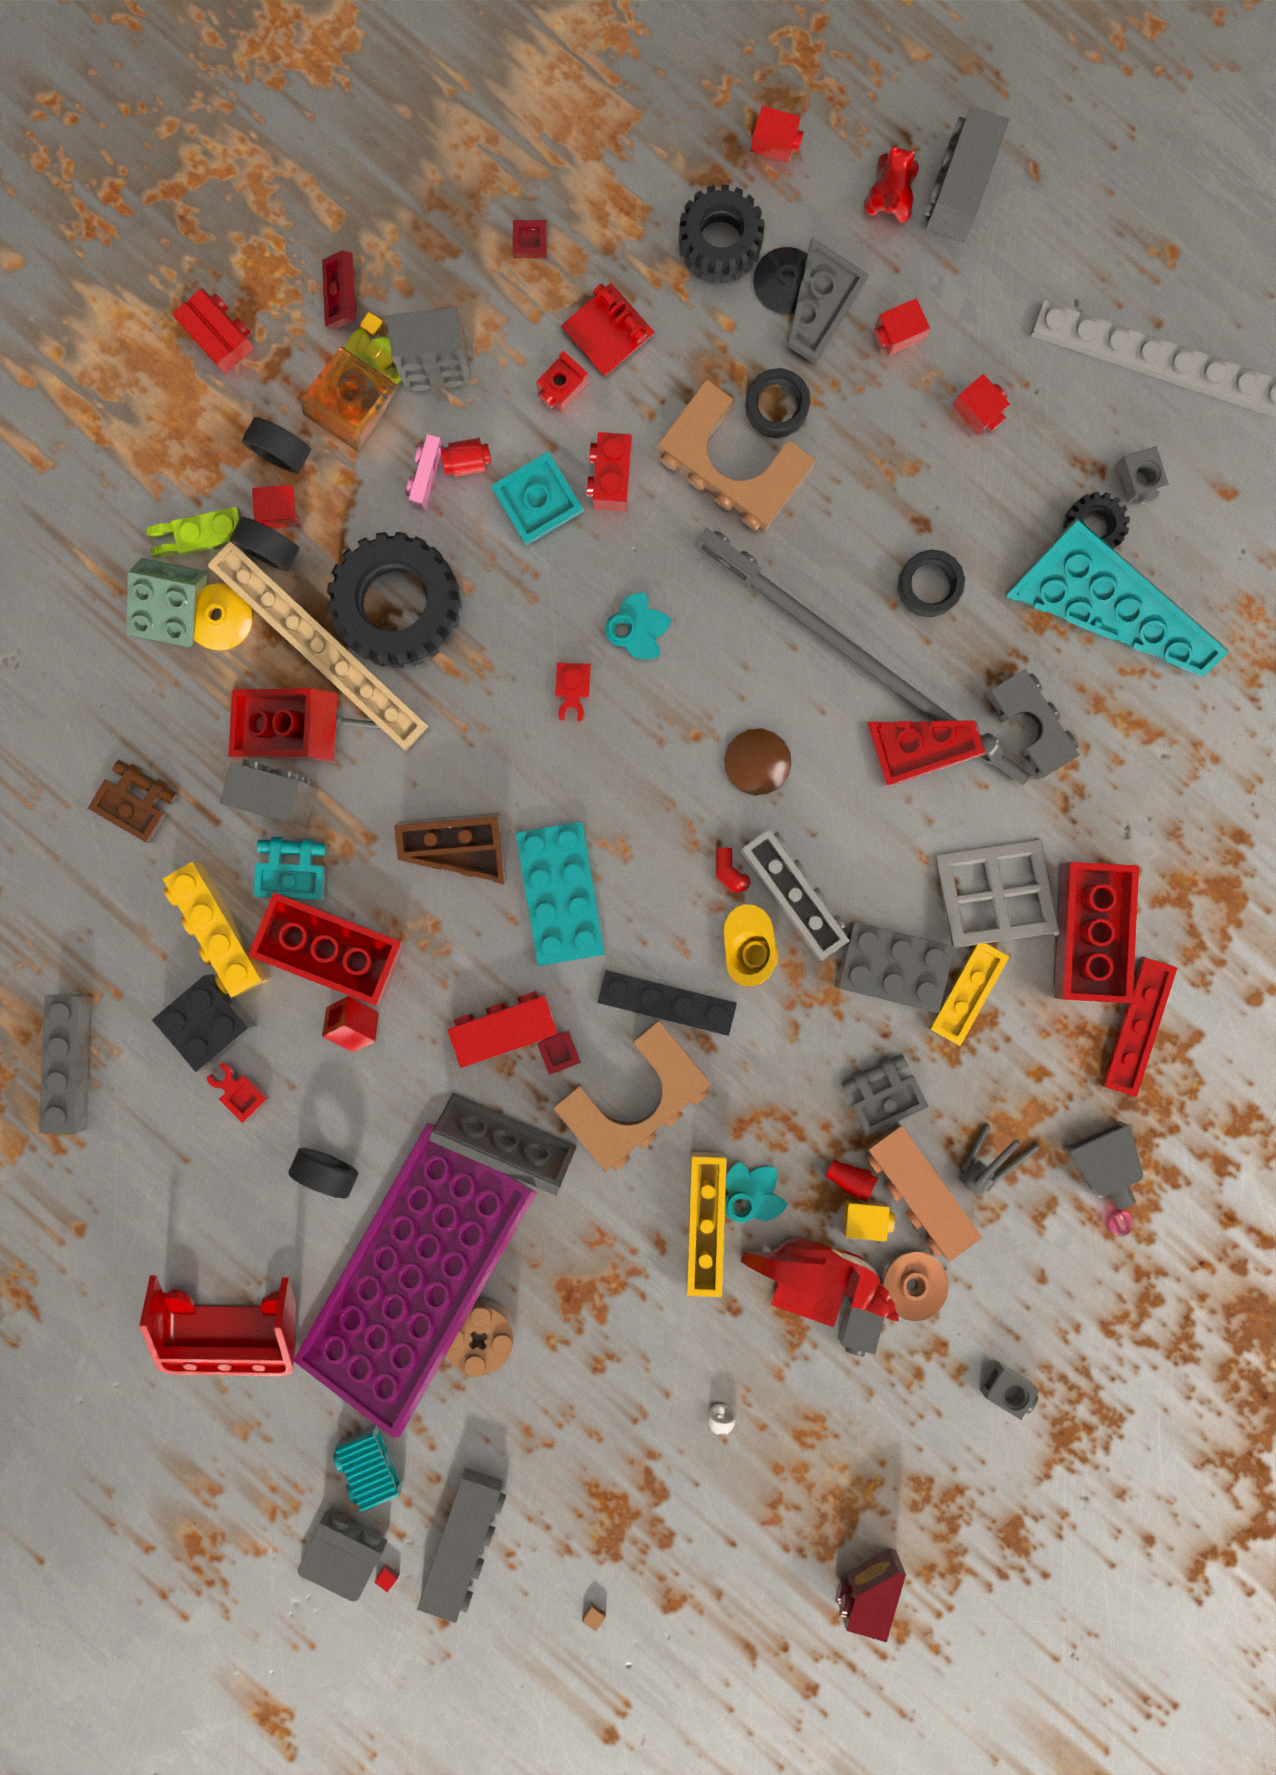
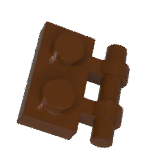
M119 759L112 768L113 772L122 776L118 784L116 785L104 779L88 809L142 841L150 843L166 816V813L155 808L160 799L172 805L177 799L178 793L169 789L168 784L161 779L154 780L142 773V768L133 763L128 765ZM134 784L148 791L144 800L129 792Z

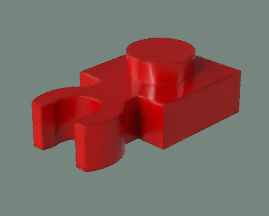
M557 662L555 697L565 698V702L558 711L560 721H565V712L570 708L577 710L578 722L583 721L584 710L579 703V699H589L591 664Z
M222 1062L219 1067L225 1072L224 1080L220 1081L211 1074L206 1078L207 1082L212 1087L222 1088L225 1091L219 1100L244 1123L269 1097L246 1074L237 1080L233 1067L227 1062Z

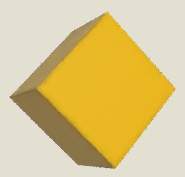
M368 312L359 326L368 335L376 338L384 327V323L381 319Z

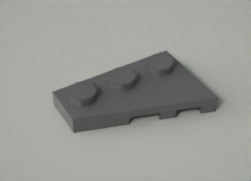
M812 238L809 244L786 346L813 364L820 357L869 274L815 238Z

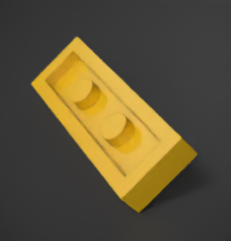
M986 943L974 945L943 1001L940 1012L936 1014L929 1029L961 1046L1007 963L1009 956Z

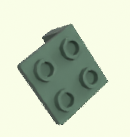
M141 558L128 571L126 633L131 636L191 647L194 644L196 596L207 584L208 571Z

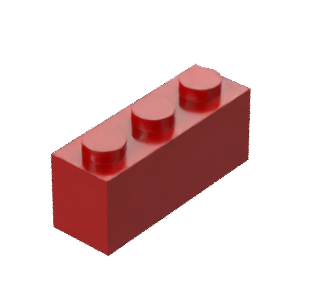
M537 991L517 997L519 1004L506 1008L505 1002L485 1008L487 1015L474 1019L472 1013L454 1019L455 1026L447 1029L460 1068L557 1035L559 1030L546 994L538 997Z

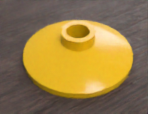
M214 583L205 586L196 596L194 640L205 648L217 651L234 648L245 640L253 624L252 607L228 584ZM215 609H220L222 612L221 618L216 621L212 620L211 613Z

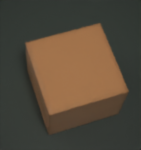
M591 1603L582 1616V1622L597 1631L606 1618V1612L594 1603Z

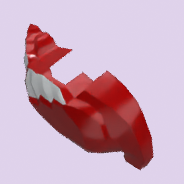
M797 1236L783 1242L772 1252H744L740 1260L741 1263L754 1271L778 1282L771 1303L772 1306L834 1327L844 1296L853 1299L851 1307L866 1310L875 1315L899 1322L895 1302L891 1299L889 1290L880 1284V1278L875 1269L866 1263L861 1256Z

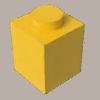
M845 1198L842 1226L844 1236L853 1239L887 1241L888 1232H893L895 1221L894 1212H890L888 1204L880 1201L867 1200V1202H864L862 1200L856 1201Z

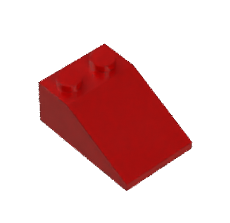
M315 688L232 690L228 757L334 761L338 693Z

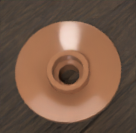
M917 1251L904 1253L890 1263L884 1274L882 1285L889 1290L890 1297L895 1302L898 1316L905 1320L923 1321L931 1318L942 1308L948 1294L947 1274L941 1263L929 1254ZM910 1279H914L915 1287L909 1291L907 1289V1282Z

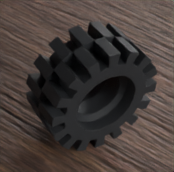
M1097 491L1091 495L1086 494L1071 506L1065 515L1067 518L1063 521V528H1067L1077 517L1084 523L1085 517L1088 514L1100 513L1108 521L1107 533L1101 536V538L1115 549L1124 541V536L1128 534L1129 528L1126 525L1130 522V516L1125 517L1124 513L1127 511L1125 505L1123 507L1118 505L1121 501L1118 497L1111 499V493L1105 492L1103 495H1100V491Z

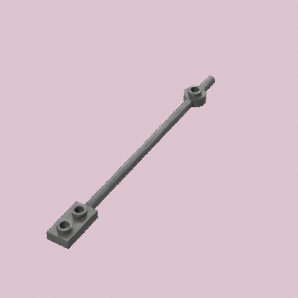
M706 528L700 535L696 548L746 586L750 587L753 584L935 721H958L759 573L761 567L757 565V560L748 552L741 551L740 553L732 547L730 540L723 533L716 530L712 532ZM990 733L981 735L987 754L977 758L989 765H996L1023 786L1031 774L1004 755V751L1001 748L1002 742Z

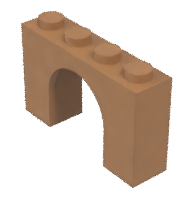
M706 379L659 442L658 454L661 455L659 459L669 469L675 471L678 468L688 475L687 481L698 490L702 491L705 488L715 495L714 501L728 511L732 508L741 514L742 522L755 531L759 528L766 532L811 472L816 459L788 440L769 467L759 476L740 481L720 474L708 457L707 445L712 435L732 410L734 399Z
M659 1019L633 1040V1044L657 1072L662 1084L660 1100L656 1108L648 1116L632 1122L616 1120L608 1116L600 1108L581 1083L553 1107L605 1172L611 1167L615 1171L621 1168L631 1159L628 1155L631 1150L638 1145L641 1149L645 1148L657 1137L654 1132L664 1123L667 1127H670L684 1115L680 1111L690 1102L694 1106L697 1105L710 1093L707 1090L711 1085L710 1081Z

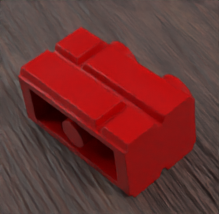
M202 288L192 295L188 302L183 303L174 311L172 316L224 374L253 350V345L248 339L251 332L239 318L232 321L225 314L229 308L216 293L210 297Z

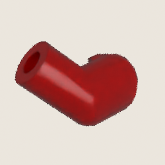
M716 848V878L731 892L747 891L751 884L750 877L747 874H741L732 866V848Z

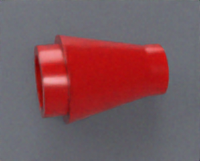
M836 1159L833 1160L825 1176L854 1200L860 1199L864 1202H867L878 1180L877 1177L871 1175L872 1171L842 1163Z

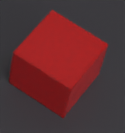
M386 1564L375 1578L374 1583L388 1593L397 1581L399 1573Z

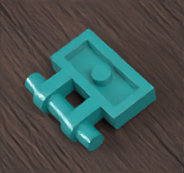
M271 837V840L258 839L257 852L269 853V863H255L253 897L271 898L274 892L291 899L324 900L325 866L312 865L313 856H326L327 843L314 842L313 839L302 838L301 841H284L283 837ZM283 854L300 855L299 865L282 864Z

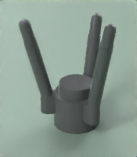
M985 1124L967 1159L960 1166L964 1173L959 1179L975 1194L981 1196L985 1190L989 1192L998 1181L1037 1152L1040 1148L1039 1145H1033L995 1174L994 1171L1020 1145V1141L1014 1140L988 1167L980 1160L975 1165L974 1161L990 1130V1125Z

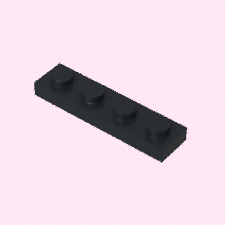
M605 970L597 1002L727 1036L730 1034L737 1006L736 1002Z

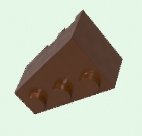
M500 812L399 821L394 825L398 860L505 884L507 877Z

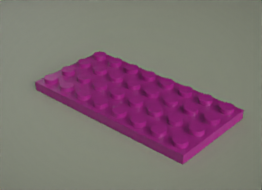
M431 1123L425 1125L294 1358V1362L392 1438H399L537 1194V1192L512 1176L429 1141L435 1127Z

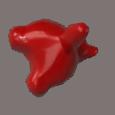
M894 146L890 149L889 154L884 153L879 156L877 162L878 180L870 188L869 195L864 200V209L868 215L874 216L880 211L892 213L900 223L907 222L911 218L914 202L911 185L919 170L918 162L913 160L915 153L912 150L907 151L904 148L898 149Z

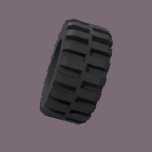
M386 532L376 533V539L369 541L365 537L357 541L359 547L353 552L348 548L342 554L345 559L341 565L335 564L331 572L334 575L333 582H328L327 594L330 596L327 608L328 613L333 618L332 624L336 632L362 658L369 659L374 664L383 667L386 664L391 665L393 668H404V664L410 663L416 666L423 663V658L429 655L431 658L440 653L438 648L443 643L447 645L452 639L451 632L453 628L458 627L460 620L458 612L462 608L459 595L460 588L448 562L445 561L442 554L434 546L430 547L425 540L417 536L414 539L409 538L407 533L396 532L395 536H388ZM391 571H406L416 576L422 582L427 597L425 609L419 619L411 626L399 631H385L376 627L370 622L364 610V598L369 586L379 576Z

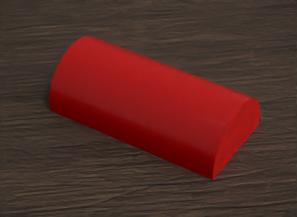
M273 892L248 957L378 1006L395 972L403 943Z

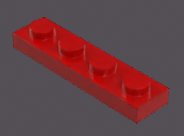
M1141 957L1134 979L1133 1004L1127 1003L1101 1086L1134 1097L1138 1096L1178 967L1147 957Z

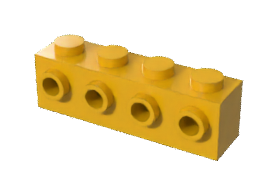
M190 862L163 878L167 886L164 888L167 899L173 906L178 905L184 915L181 918V922L185 930L191 936L195 934L201 945L198 947L199 954L207 965L212 964L218 974L215 977V981L225 995L229 993L231 998L241 996L269 980L259 960L248 957L251 947L202 863Z

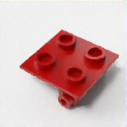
M611 282L606 287L603 283L599 284L593 291L595 296L560 326L604 377L655 334V331Z

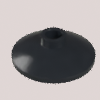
M780 247L765 254L758 262L754 272L753 285L756 296L766 308L779 314L794 313L807 257L806 252L794 247ZM784 272H791L794 278L786 281L782 278V274Z

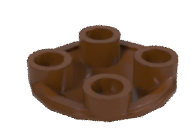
M762 728L748 729L737 735L728 745L724 757L725 771L731 783L742 792L752 796L769 794L780 788L788 778L792 766L791 753L785 741L775 732Z

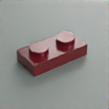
M341 250L322 260L325 327L333 329L340 328L356 320L357 305L355 302L353 253Z

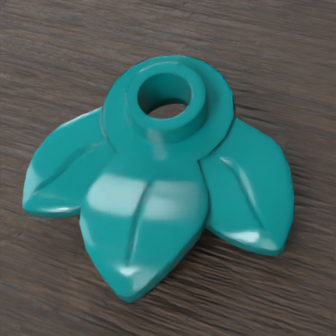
M635 593L626 597L622 601L619 613L613 614L607 620L605 634L613 645L625 646L631 656L644 660L655 659L661 655L655 639L666 632L672 620L661 611L648 609L646 593ZM620 624L628 628V633L624 636H620L615 632L616 627Z
M737 1162L730 1168L726 1175L728 1194L725 1197V1213L732 1221L744 1223L752 1218L769 1221L784 1212L788 1203L781 1197L773 1194L777 1182V1169L774 1166H761L749 1173L748 1169L741 1162ZM738 1199H744L747 1202L746 1208L742 1211L734 1208V1203Z

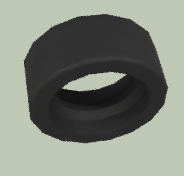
M783 368L769 369L759 374L749 387L745 403L746 416L752 427L762 435L772 438L787 437L798 431L805 422L811 404L810 391L805 381L794 371ZM780 384L787 386L797 397L798 406L796 413L785 422L775 423L767 420L762 416L758 408L759 395L770 385Z
M253 417L242 438V443L254 453L292 473H300L311 452V448L300 438L260 417Z
M240 517L229 539L232 544L282 571H289L299 551L298 545L287 537L247 517Z
M933 549L919 552L909 559L901 571L898 580V591L901 601L908 610L924 617L943 615L954 607L962 596L965 586L964 572L956 558L945 551ZM923 565H939L950 576V592L940 602H923L913 592L911 585L912 576Z
M308 1148L298 1149L288 1172L289 1176L301 1185L319 1193L341 1199L349 1197L358 1176V1171L346 1162Z

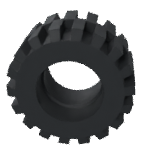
M722 184L721 190H716L715 185L707 187L706 194H703L701 190L694 194V202L689 200L686 203L685 213L682 212L680 217L679 251L681 256H685L684 263L688 269L692 266L694 267V275L700 278L702 274L707 275L706 281L713 283L714 278H720V284L728 283V277L733 276L735 281L740 279L742 271L748 273L753 268V262L757 263L762 249L765 228L764 219H761L762 211L759 205L753 207L755 199L750 194L746 198L743 197V190L736 187L734 192L730 191L729 185ZM725 222L735 227L741 238L731 246L716 247L708 243L701 232L712 223Z

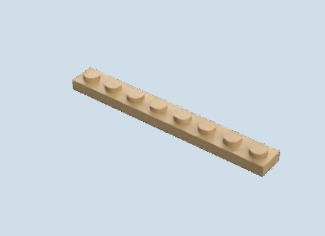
M229 541L207 565L402 749L407 751L429 727L238 547Z

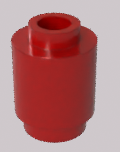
M480 437L448 443V447L440 448L445 475L454 474V477L486 472L485 464L492 463L488 443L481 444Z

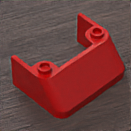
M157 1275L149 1276L139 1327L158 1370L173 1375L285 1376L293 1371L296 1302L289 1277H282L280 1291L272 1292L270 1295L262 1298L261 1307L195 1306L193 1299L182 1290L163 1292Z

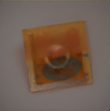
M341 346L301 397L303 415L359 453L378 428L398 385Z

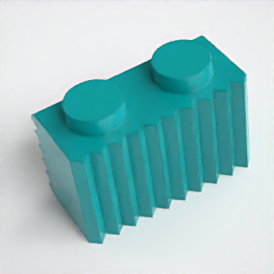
M373 1425L338 1441L333 1453L334 1463L340 1473H345L349 1483L346 1485L348 1497L352 1504L357 1503L361 1512L400 1495L403 1486L378 1426Z

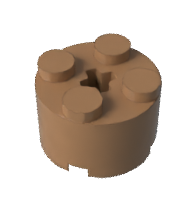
M480 1298L476 1300L447 1352L449 1360L457 1369L467 1373L469 1376L478 1377L490 1374L504 1365L510 1356L515 1340V1322L509 1310L494 1300ZM475 1331L479 1335L483 1332L486 1333L485 1341L481 1339L476 1340L474 1338Z

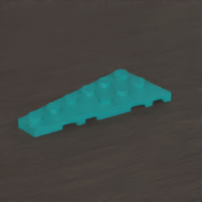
M1078 517L1005 593V596L1016 601L1018 599L1034 606L1035 609L1045 613L1046 611L1066 619L1067 622L1114 641L1118 640L1131 645L1134 649L1145 653L1146 651L1165 659L1168 663L1203 677L1229 653L1222 643Z

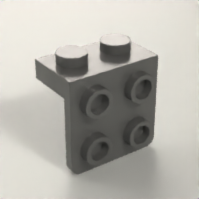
M326 1510L298 1567V1574L349 1601H357L382 1555L387 1539L371 1529L363 1528L351 1522L341 1514Z

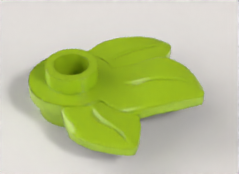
M363 328L356 330L349 337L344 348L348 362L344 365L342 373L347 370L363 369L365 374L375 382L378 390L387 391L381 387L383 382L394 388L401 381L397 369L392 366L394 361L391 356L389 337H378L370 341L368 334Z

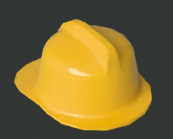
M750 904L738 906L729 913L724 923L727 971L733 981L741 986L753 987L759 985L769 978L779 958L771 919L763 909Z

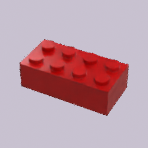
M1085 862L1061 863L1058 909L1060 933L1057 935L1054 998L1133 1004L1139 884L1138 865Z

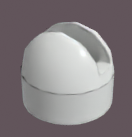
M717 1404L712 1406L708 1416L710 1430L717 1435L719 1433L729 1434L735 1425L736 1412L728 1405Z

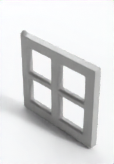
M1039 838L1029 842L936 855L935 859L951 943L955 948L1046 934L1059 935L1060 927L1042 840ZM1030 856L1036 883L1004 888L998 860ZM984 863L989 890L957 895L952 867ZM1038 893L1043 921L1011 925L1006 897ZM992 900L997 927L965 932L959 904Z

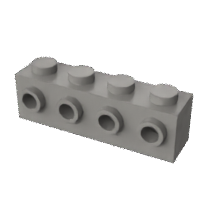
M768 829L739 851L817 960L822 961L850 941L845 935L849 930L838 915L832 917L825 906L829 902L818 887L812 889L805 878L809 874L800 861L797 859L793 862L786 852L789 846L780 833L777 831L773 834Z

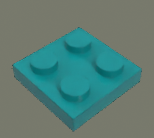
M549 451L490 485L525 546L584 512Z

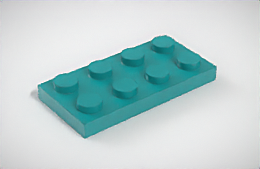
M583 822L516 832L538 966L605 955Z

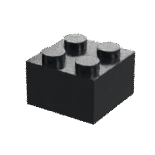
M214 974L201 977L152 1019L195 1072L208 1068L257 1026L234 997L231 998L229 993L225 995L220 990L215 981L216 976Z

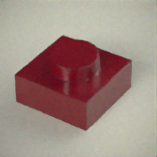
M513 220V258H547L546 220Z
M570 1031L537 1042L549 1075L581 1063Z

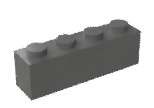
M45 995L39 1133L76 1134L86 1130L92 995Z
M467 1468L464 1469L417 1610L454 1623L457 1622L460 1611L467 1613L473 1592L468 1590L471 1578L478 1580L484 1563V1559L479 1558L482 1546L489 1548L495 1527L490 1525L493 1513L500 1515L506 1498V1494L501 1493L502 1480Z

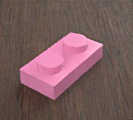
M427 434L425 444L420 443L417 448L415 463L419 465L416 475L410 476L406 487V495L409 496V501L413 508L426 511L441 459L440 448L444 447L439 437Z

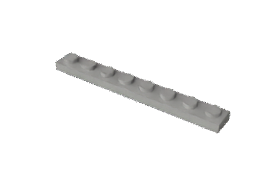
M1046 300L1040 306L1031 333L1032 337L1276 418V377Z

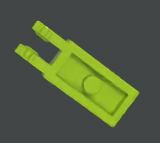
M236 506L172 520L171 523H161L147 527V537L159 538L174 534L176 543L157 545L151 548V556L153 558L177 554L185 556L225 547L229 543V539L241 517L239 508Z

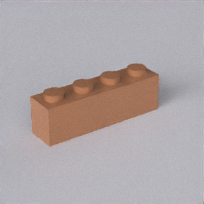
M896 1122L865 1145L870 1153L865 1157L876 1174L881 1171L884 1172L890 1181L885 1186L897 1202L900 1199L905 1201L910 1208L905 1214L915 1228L919 1229L923 1226L930 1237L925 1242L936 1257L943 1254L950 1262L983 1238L902 1125Z

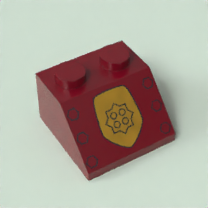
M888 1549L848 1571L845 1583H839L835 1602L839 1605V1616L843 1618L846 1631L887 1643L906 1577L896 1550Z

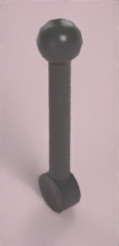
M336 714V728L341 725L381 729L374 721L345 719Z

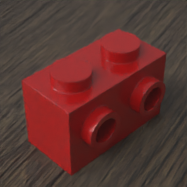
M598 432L597 443H590L589 463L595 464V475L588 476L587 497H593L594 509L627 512L632 434Z

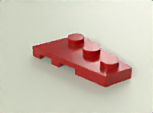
M977 721L867 722L887 786H893L987 754Z

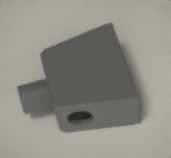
M1120 1121L1062 1147L1064 1153L1092 1194L1099 1198L1111 1195L1117 1209H1124L1136 1203L1129 1186L1141 1181L1144 1175L1130 1125Z

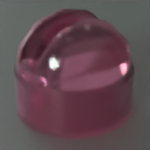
M1113 1208L1104 1217L1106 1229L1115 1236H1125L1133 1229V1217L1124 1209ZM1118 1215L1121 1216L1126 1226L1123 1230L1115 1218Z

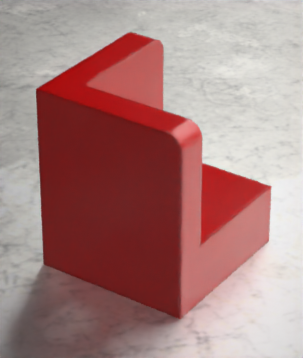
M291 485L252 488L255 521L269 528L301 526L300 518L296 515L294 488Z
M347 996L326 1007L322 1037L351 1052H355L376 1041L379 1013Z

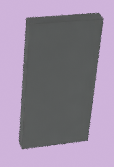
M452 1093L429 1138L431 1142L557 1196L576 1150L575 1145L455 1093Z

